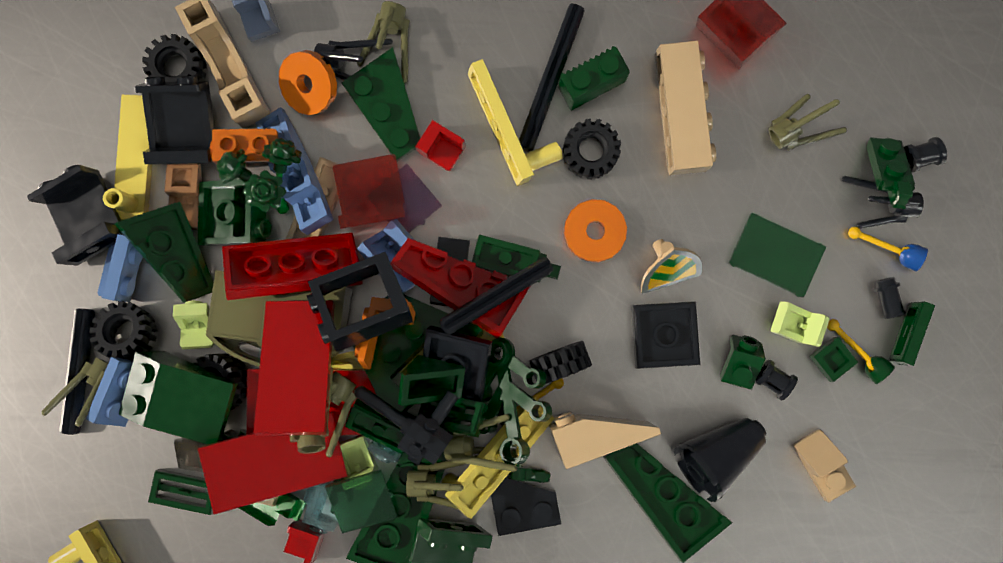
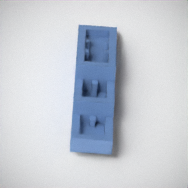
M280 107L255 122L257 129H276L278 131V138L291 140L296 149L302 152L300 163H292V165L287 166L286 173H283V183L281 185L287 191L284 199L293 206L300 231L309 235L333 221V216L313 166L285 110ZM268 162L269 169L276 174L273 170L274 163Z

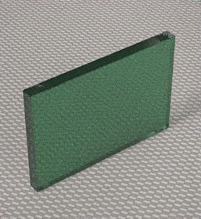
M750 213L728 264L787 290L797 297L803 298L825 252L826 246L771 222L758 214Z

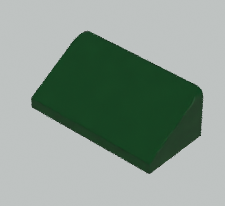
M357 399L353 404L345 427L403 455L404 452L397 448L404 436L399 432L401 428ZM408 412L405 413V415H406L407 417H409L410 415H412V414H410V413H408Z

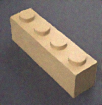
M698 41L660 44L655 53L669 176L706 172L713 167V162L716 161V147L714 143L710 144L709 131H712L713 121L711 113L706 111L705 101L709 98L708 83L706 81L703 82L702 70L705 68L704 52L699 51Z

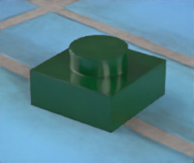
M833 337L809 356L829 382H835L859 363L839 337Z

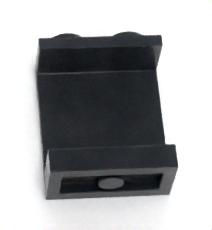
M82 165L70 166L64 170V174L54 180L41 183L37 190L27 195L30 202L47 205L64 243L63 246L51 252L56 264L78 266L113 246L116 242L117 234L123 235L114 224L121 221L117 210L106 206L103 202V195L107 191V187L97 169Z

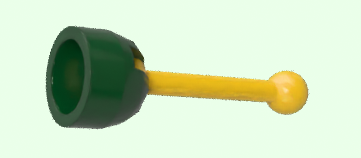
M829 320L827 329L835 331L866 361L865 373L875 384L882 382L893 372L895 366L882 356L870 357L840 328L838 320Z

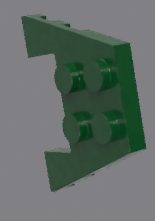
M403 294L408 302H411L416 312L413 325L406 324L379 335L371 369L364 370L376 395L405 414L413 405L400 406L398 404L400 387L392 379L424 348L426 329L430 325L441 328L439 321L449 313ZM472 323L456 331L478 338L484 334L479 326Z

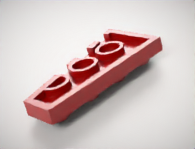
M407 238L391 261V266L395 272L453 310L458 309L507 279L505 274L497 271H486L476 267V263L465 259L460 261L448 256L447 252ZM531 286L472 322L498 339Z

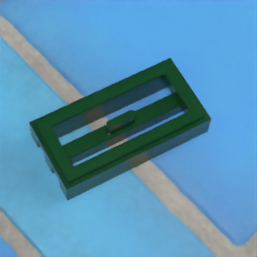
M925 301L909 303L889 358L890 362L898 365L914 366L935 305Z
M459 398L454 406L475 410L474 415L451 410L446 418L470 422L471 425L467 426L443 421L440 426L446 431L479 438L480 431L478 429L480 425H483L484 418L482 416L484 412L486 413L488 406L484 402ZM430 402L421 403L418 415L420 413L425 416L426 414H432L436 407L429 406Z
M162 469L155 470L148 499L149 503L207 515L213 514L208 492L161 483V479L207 488L205 478ZM158 491L204 499L207 502L204 505L158 495Z

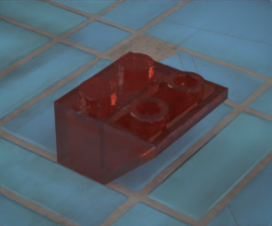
M714 0L698 16L696 27L740 69L787 23L764 0Z

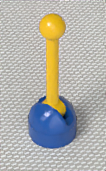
M854 226L848 230V235L852 239L860 238L899 254L901 264L913 271H918L921 268L928 254V249L920 245L908 244L899 248L861 232L858 227Z

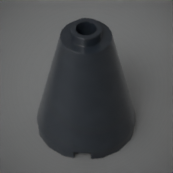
M743 418L680 443L675 447L674 455L680 453L682 460L677 464L693 488L699 494L705 490L711 495L707 500L717 502L766 444V431L757 420L752 421L749 418Z

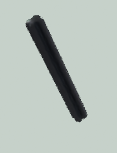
M571 3L568 6L519 138V142L524 150L532 151L535 147L585 10L580 5Z

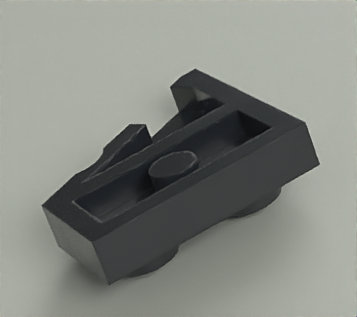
M506 477L491 495L498 536L561 525L555 490Z

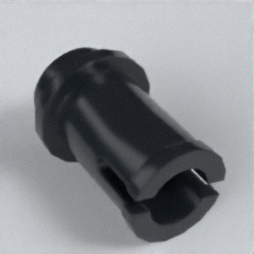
M895 277L875 281L876 288L873 290L878 292L884 319L906 314L897 288L900 286V282H896Z

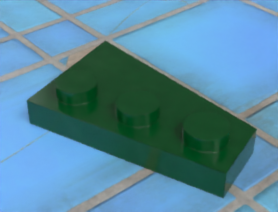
M392 47L341 83L396 162H398L416 149L415 146L420 140V135Z
M180 201L114 223L183 303L212 293L213 279Z

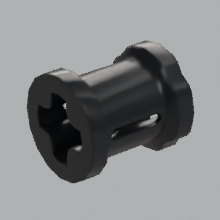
M939 137L931 138L927 143L913 146L910 144L904 146L912 173L919 171L923 166L930 164L941 165L947 160L946 146Z
M768 359L763 364L755 383L757 385L763 384L775 392L777 398L782 401L791 394L797 384L798 377L794 374L789 376L777 368L774 361Z

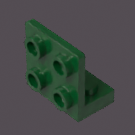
M418 518L409 563H472L474 552L478 548L490 549L493 535L478 524Z

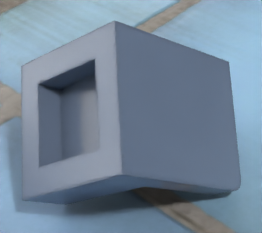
M232 0L233 7L240 14L247 37L251 42L280 32L269 0Z

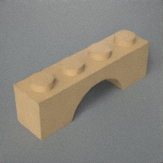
M187 0L176 6L175 9L187 33L202 53L217 81L218 93L232 120L244 129L269 115L270 111L214 4L210 0Z

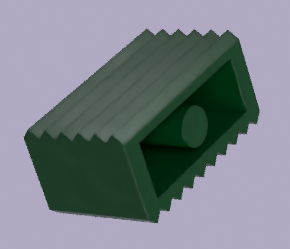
M612 46L611 50L606 49L605 53L601 52L600 56L595 55V58H590L589 62L584 61L583 65L578 64V67H573L572 71L567 70L566 74L561 73L558 88L572 111L625 83L630 71L618 48Z

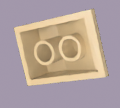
M571 411L555 416L554 423L549 425L566 470L661 434L659 427L648 421L585 414L574 415Z

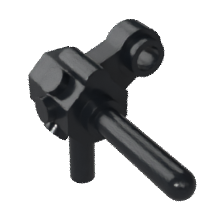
M358 386L354 391L357 399L401 428L399 432L404 436L397 448L409 455L407 459L419 466L424 458L434 465L454 437V435L440 426L459 399L449 391H447L430 418L422 413L416 418L412 415L407 417L364 386Z

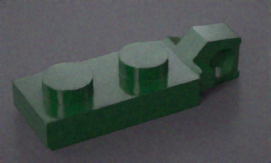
M870 137L866 149L877 190L888 192L892 208L906 209V204L910 197L912 198L915 182L902 140Z
M479 234L472 262L476 263V267L492 272L497 271L507 276H512L542 257H547V255L540 253V250ZM552 264L554 270L546 277L558 280L561 266Z

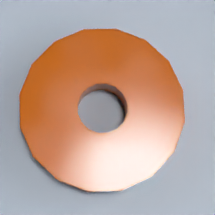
M310 50L290 54L283 60L279 69V86L283 97L290 107L298 113L305 115L324 112L329 108L330 103L334 102L337 95V80L334 70L330 64H326L321 59L324 58L323 56ZM305 75L311 79V91L305 86Z
M591 199L578 204L571 210L565 221L564 238L567 247L576 257L585 261L598 263L612 258L621 250L626 240L627 225L623 214L615 205L605 200ZM590 223H599L603 227L604 234L601 239L594 240L587 235L586 230Z

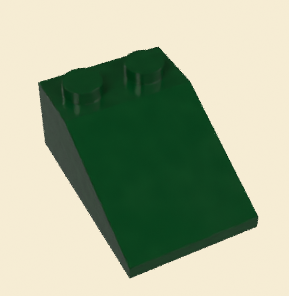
M166 351L135 352L118 415L146 428L204 444L222 441L238 384Z

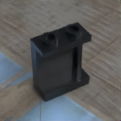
M197 76L177 77V82H165V77L144 78L145 83L134 86L135 93H142L149 149L143 151L145 165L210 163L212 161L210 143L212 141L214 122L209 81L198 82Z

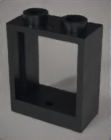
M386 251L308 281L312 291L311 294L306 295L309 305L314 314L320 313L323 323L317 325L324 343L331 342L336 352L413 322L410 309ZM379 274L393 308L337 330L324 295Z

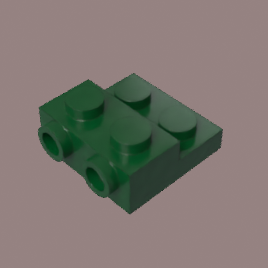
M235 179L225 185L221 183V180L199 182L198 245L220 246L266 242V238L271 234V224L266 219L265 212H262L258 207L248 204L249 196L244 194V189L249 185L248 181L244 183L240 179Z

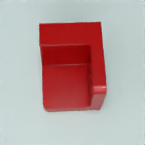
M432 120L415 147L419 154L446 171H451L466 148V143L463 138Z
M300 519L299 521L294 520L288 526L287 533H289V537L283 552L305 559L304 563H314L327 528Z

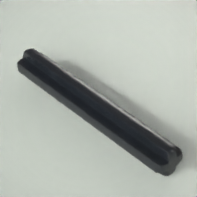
M542 257L444 316L439 321L441 328L447 335H451L549 275L554 270L553 265L547 257Z
M78 308L74 311L65 386L81 371L86 361L89 362L90 338H92L90 328H93L94 325L92 322L95 317L94 310ZM87 376L63 399L60 433L75 435L80 433L81 426L77 427L75 422L84 406Z

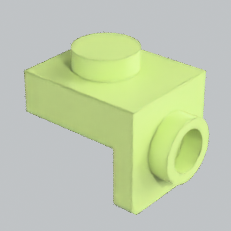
M192 300L184 304L173 305V318L181 329L180 346L182 349L212 348L214 346V343L206 336L210 310L207 303Z
M780 301L770 331L797 343L820 347L830 318L823 314L809 312L789 302Z
M358 435L340 442L347 477H344L342 481L344 489L354 486V489H359L369 485L373 481L372 478L376 475L378 466L366 437Z

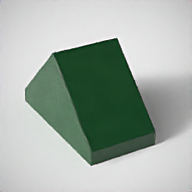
M418 355L401 372L398 404L406 406L441 401L447 391L461 398L465 368L462 365Z

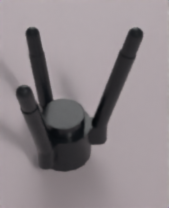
M390 38L385 39L383 45L393 44V40ZM378 39L345 42L329 41L328 44L318 43L315 46L314 52L323 56L324 58L321 59L326 64L331 65L335 77L346 80L351 75L341 72L337 68L341 69L344 61L362 62L363 57L345 54L343 49L374 47Z
M849 176L842 177L844 182L877 190L875 182ZM913 192L912 198L910 197L906 204V209L892 208L889 197L869 196V202L888 204V209L890 213H894V216L860 222L857 224V227L862 229L890 223H906L908 217H919L924 207L923 196L919 192Z

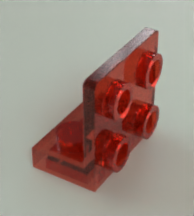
M394 154L333 166L342 215L338 216L340 229L408 216L397 159Z

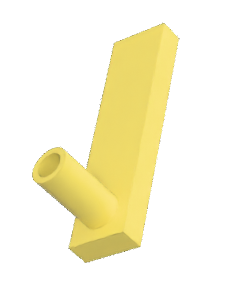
M483 59L471 63L468 77L516 185L520 186L529 182L534 175V170L562 160V150L557 142L526 154L524 153Z
M121 94L114 188L108 189L103 195L104 204L116 209L121 221L149 212L152 164L145 165L143 151L149 149L142 95Z
M520 406L517 409L521 437L531 448L552 423L554 417L551 416L545 422H536L531 419L529 412ZM541 406L538 409V414L540 417L543 414V408ZM505 424L476 458L503 462L500 456V446L507 439ZM517 447L516 453L519 456V448ZM470 464L460 477L453 473L444 476L441 483L461 484L464 487L462 491H446L444 496L465 516L472 519L511 471Z
M98 520L70 534L69 538L72 543L54 553L48 559V563H76L81 559L84 563H122Z

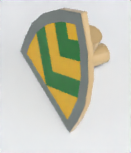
M663 239L655 241L653 247L658 259L644 274L641 282V293L645 294L701 275L702 261L700 257L687 248L674 247L671 242H665Z

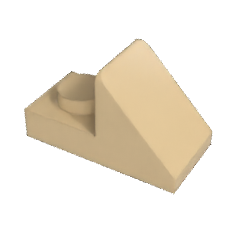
M821 429L792 444L824 501L829 503L856 487L844 466L848 463L847 458Z

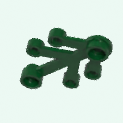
M499 337L492 340L482 401H489L487 411L483 413L482 417L484 420L497 417L503 407V413L508 414L510 418L505 421L507 439L500 446V456L506 464L520 465L528 459L530 447L521 437L516 403L529 412L531 419L536 422L548 421L552 416V407L548 402L536 401L512 382L510 370L522 377L524 384L528 388L539 389L546 383V374L541 369L530 368L515 356L513 343L507 338ZM534 373L537 375V382L535 384L532 381ZM497 375L499 385L493 394L490 385ZM540 406L543 408V414L541 417L538 414V409ZM498 424L489 426L488 429H479L480 434H493L497 430ZM517 447L519 448V456L516 453Z

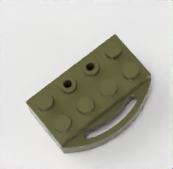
M215 270L206 336L231 356L260 367V358L242 351L240 344L246 342L261 349L266 301H308L306 295L311 294L312 291L227 300L224 271ZM347 287L324 295L325 300H333L335 304L334 324L337 330L346 327L348 323L352 289ZM332 345L331 358L338 355L341 352H344V350L336 352Z

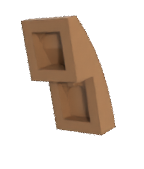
M167 164L164 192L169 196L168 205L180 201L191 229L198 230L199 182H202L201 164Z

